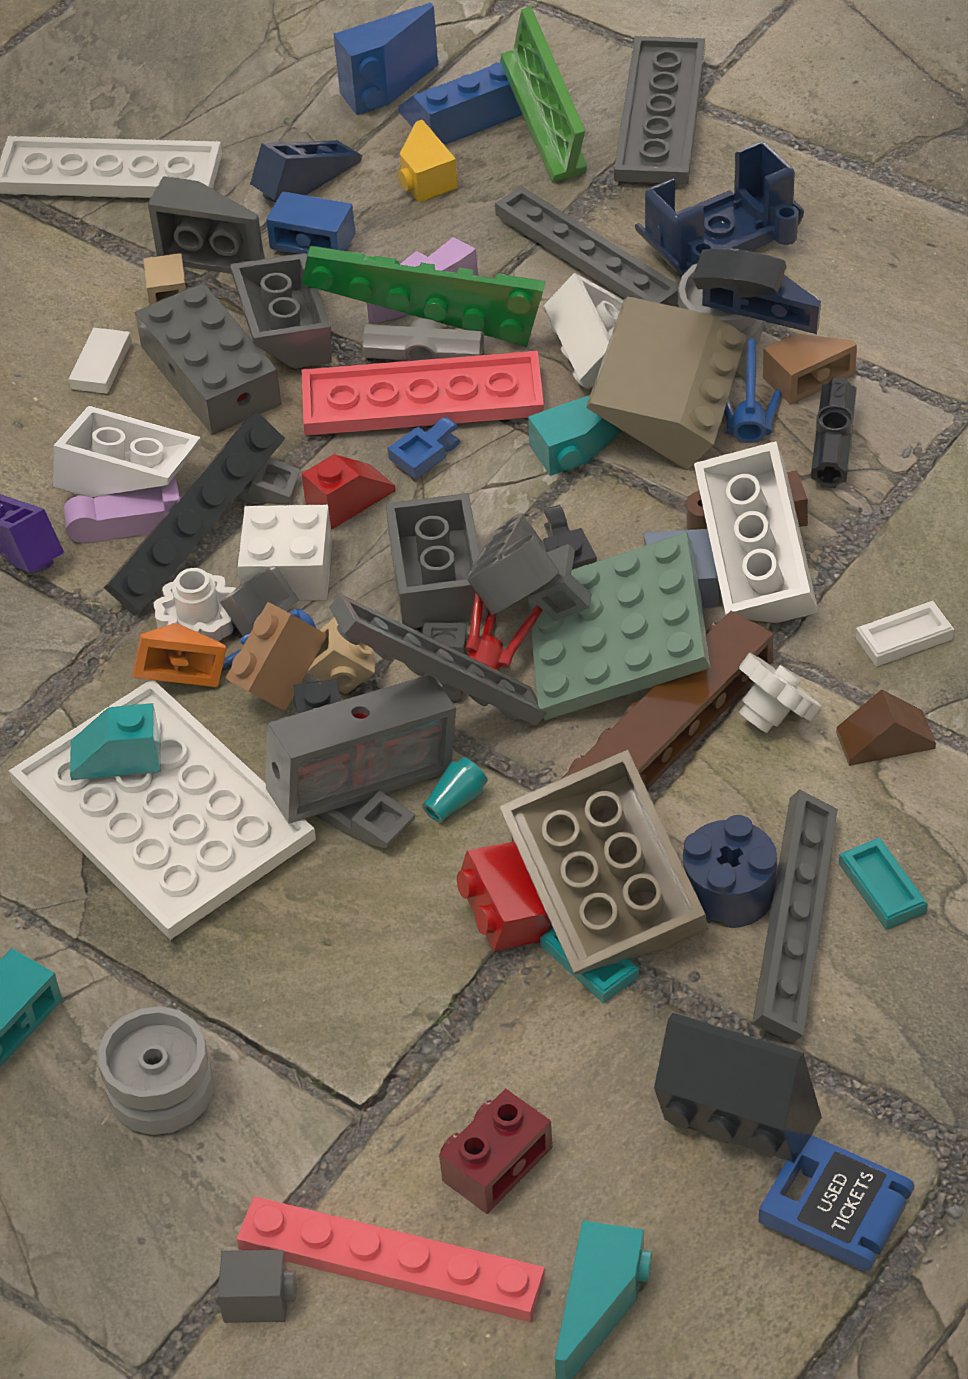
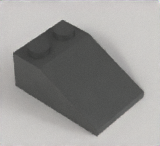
M168 176L162 177L148 203L157 257L181 253L184 267L231 274L230 264L264 259L258 214L200 181Z

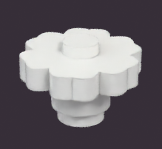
M189 568L180 572L173 582L163 587L164 597L154 602L157 628L176 622L219 642L222 637H226L233 632V621L220 602L236 588L226 587L224 577L209 574L199 568Z
M750 652L740 664L739 669L748 675L755 684L742 701L745 704L739 713L762 731L768 733L773 725L778 727L790 710L811 722L822 708L817 701L798 686L802 680L784 666L780 665L775 669Z

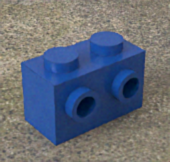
M282 191L266 218L270 249L296 254L306 253L308 255L310 246L346 251L356 234L353 204Z

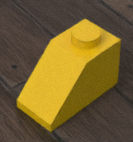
M423 120L417 121L400 152L401 169L398 170V179L405 191L409 190L418 202H422L457 189L458 182L456 158Z

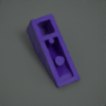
M0 494V553L14 567L27 572L37 573L49 568L54 563L53 559L63 554L64 550L45 509Z

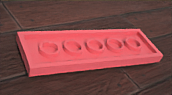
M538 351L302 370L303 425L305 435L435 425L444 417L449 418L454 423L528 418V416L544 411Z

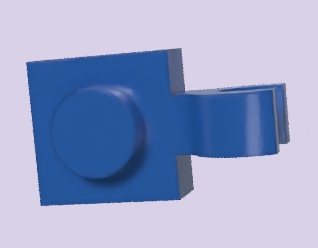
M444 417L427 432L416 427L387 448L389 460L414 479H417L445 459V452L451 451L458 446L460 440L451 434L458 428L457 424Z

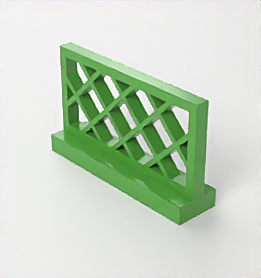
M532 7L521 9L514 48L511 51L501 53L500 63L550 180L554 183L586 173L588 165L581 151L585 129Z

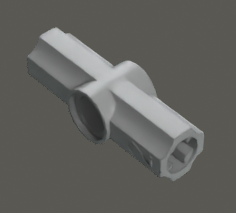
M426 318L414 321L410 327L365 324L362 347L363 357L416 361L483 355L484 332L442 329L437 322Z

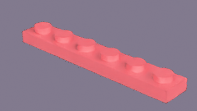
M255 1196L237 1236L239 1250H283L285 1261L528 1322L532 1320L545 1280V1267Z

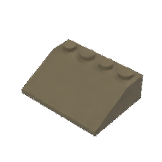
M627 296L622 303L586 408L688 471L714 445L747 336L715 315Z
M628 750L499 806L574 975L618 963L624 959H631L665 949L708 930L705 912Z

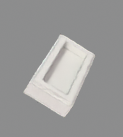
M93 328L69 377L70 389L108 394L132 343L130 332Z
M934 601L856 628V639L875 667L953 640L954 628Z

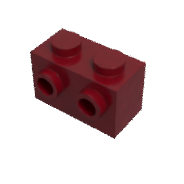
M505 1088L493 1101L488 1100L479 1107L473 1121L460 1134L454 1133L445 1141L439 1154L442 1181L484 1213L488 1214L553 1148L551 1120Z

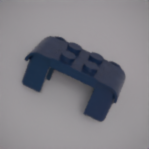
M758 142L735 153L734 193L731 190L676 213L675 179H670L646 190L645 228L640 223L635 224V230L681 276L691 266L698 263L702 250L717 249L718 245L752 251L771 243L772 240L782 245L793 244L797 240L798 225L804 215V209L794 200L795 171L768 144Z

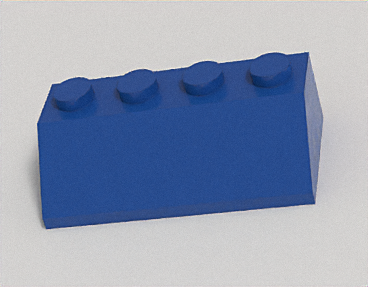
M500 62L471 74L463 75L445 84L431 87L424 92L413 95L398 106L399 113L412 127H414L417 121L423 120L444 145L523 115Z

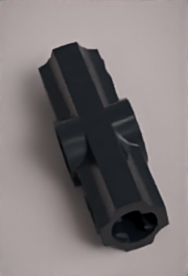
M832 378L830 382L822 384L819 411L816 416L811 479L817 481L821 487L836 488L838 484L847 481L849 456L852 449L857 387L851 385L845 378Z

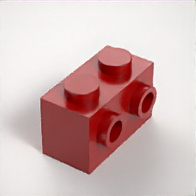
M515 841L467 850L461 870L457 873V887L460 895L464 899L467 898L475 914L476 926L481 934L486 935L493 951L541 942L540 937L548 932L551 922Z

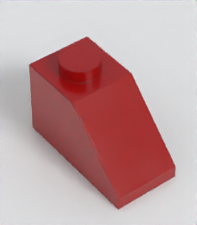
M336 454L301 473L306 505H328L331 530L395 492V485L371 464Z

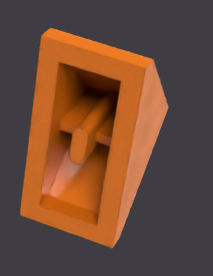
M175 622L140 634L132 676L133 678L218 687L227 648L225 644Z

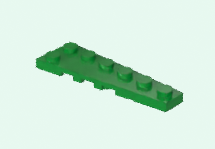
M310 246L301 285L416 317L431 319L435 322L463 330L482 331L485 336L527 347L546 281L504 274H496V278L474 276V270L458 268L457 273L435 270V264L423 262L420 263V266L413 267L400 265L395 258L372 257L361 253Z

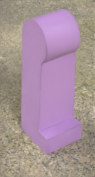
M176 476L165 486L103 495L95 498L84 495L69 499L63 507L68 537L75 542L90 543L149 534L180 498Z

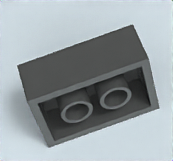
M469 493L385 503L402 624L410 628L424 627V622L455 623L470 621L472 619L475 590L466 578L480 552ZM484 603L481 619L488 618L487 607Z

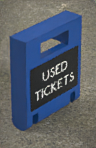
M811 1135L795 1162L786 1161L759 1208L758 1222L854 1267L870 1271L876 1261L874 1253L881 1254L906 1207V1199L910 1198L915 1186L913 1181L906 1176ZM801 1169L803 1175L810 1177L811 1180L797 1202L785 1195Z

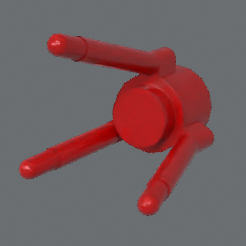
M475 592L470 636L465 650L469 653V657L499 671L500 667L509 668L513 655L537 621L543 609L538 604L534 607L504 650L502 649L503 643L498 638L492 636L497 613L491 614L488 612V618H486L482 635L479 636L483 602Z

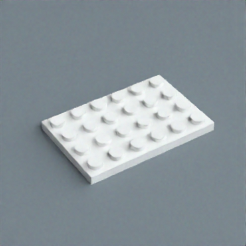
M149 680L109 707L154 704L161 737V772L71 780V740L107 709L105 708L10 769L9 773L12 782L171 940L316 840L314 828L305 819L288 824L266 790V783L154 680Z

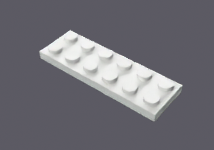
M8 136L0 159V194L151 198L163 176L200 181L213 189L222 156L221 142Z

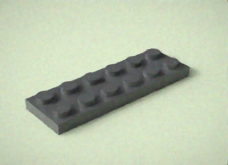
M635 36L615 160L614 181L663 183L670 179H675V184H688L705 56V38Z

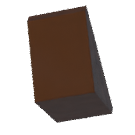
M880 690L839 724L836 729L849 766L936 748L935 739L923 711L884 690Z

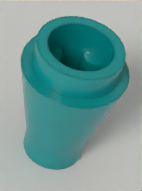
M461 757L457 762L452 761L429 798L422 804V807L433 820L442 823L448 816L483 794V786L488 782L487 777L473 761L466 757Z

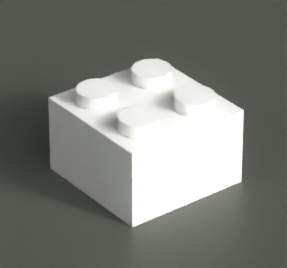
M328 505L245 506L238 560L240 583L243 584L271 566H276L298 597V601L327 600L332 551V532Z

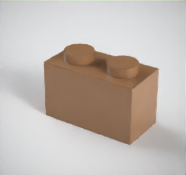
M267 602L262 613L256 618L253 629L241 651L235 656L226 679L286 711L294 697L293 685L301 684L328 635L287 611Z

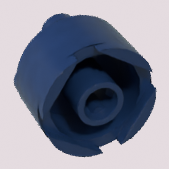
M733 815L727 818V820L708 823L686 837L683 850V868L705 912L707 923L710 924V919L725 922V927L738 928L750 925L767 914L773 900L776 882L777 851L773 841L763 830L753 825L748 817Z

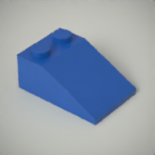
M431 2L333 34L339 92L356 115L389 105L438 65L434 5Z

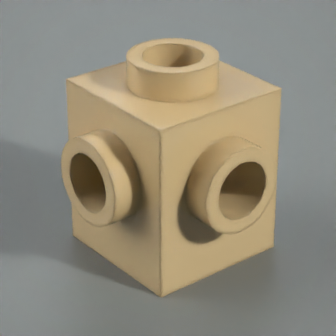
M333 618L320 629V631L328 636L307 673L320 681L337 679L339 691L347 695L358 685L368 681L372 674H374V650L361 642L358 645H354L345 640L337 631L339 624Z

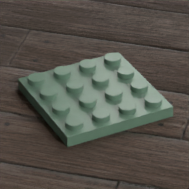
M687 532L572 570L571 575L592 594L590 608L554 621L543 610L531 628L537 703L539 708L547 713L543 717L544 720L711 668L693 544ZM528 595L529 611L531 613L537 604Z

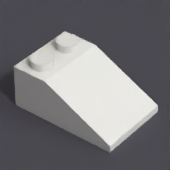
M88 406L54 445L53 487L70 491L75 495L95 497L168 485L200 445V437Z

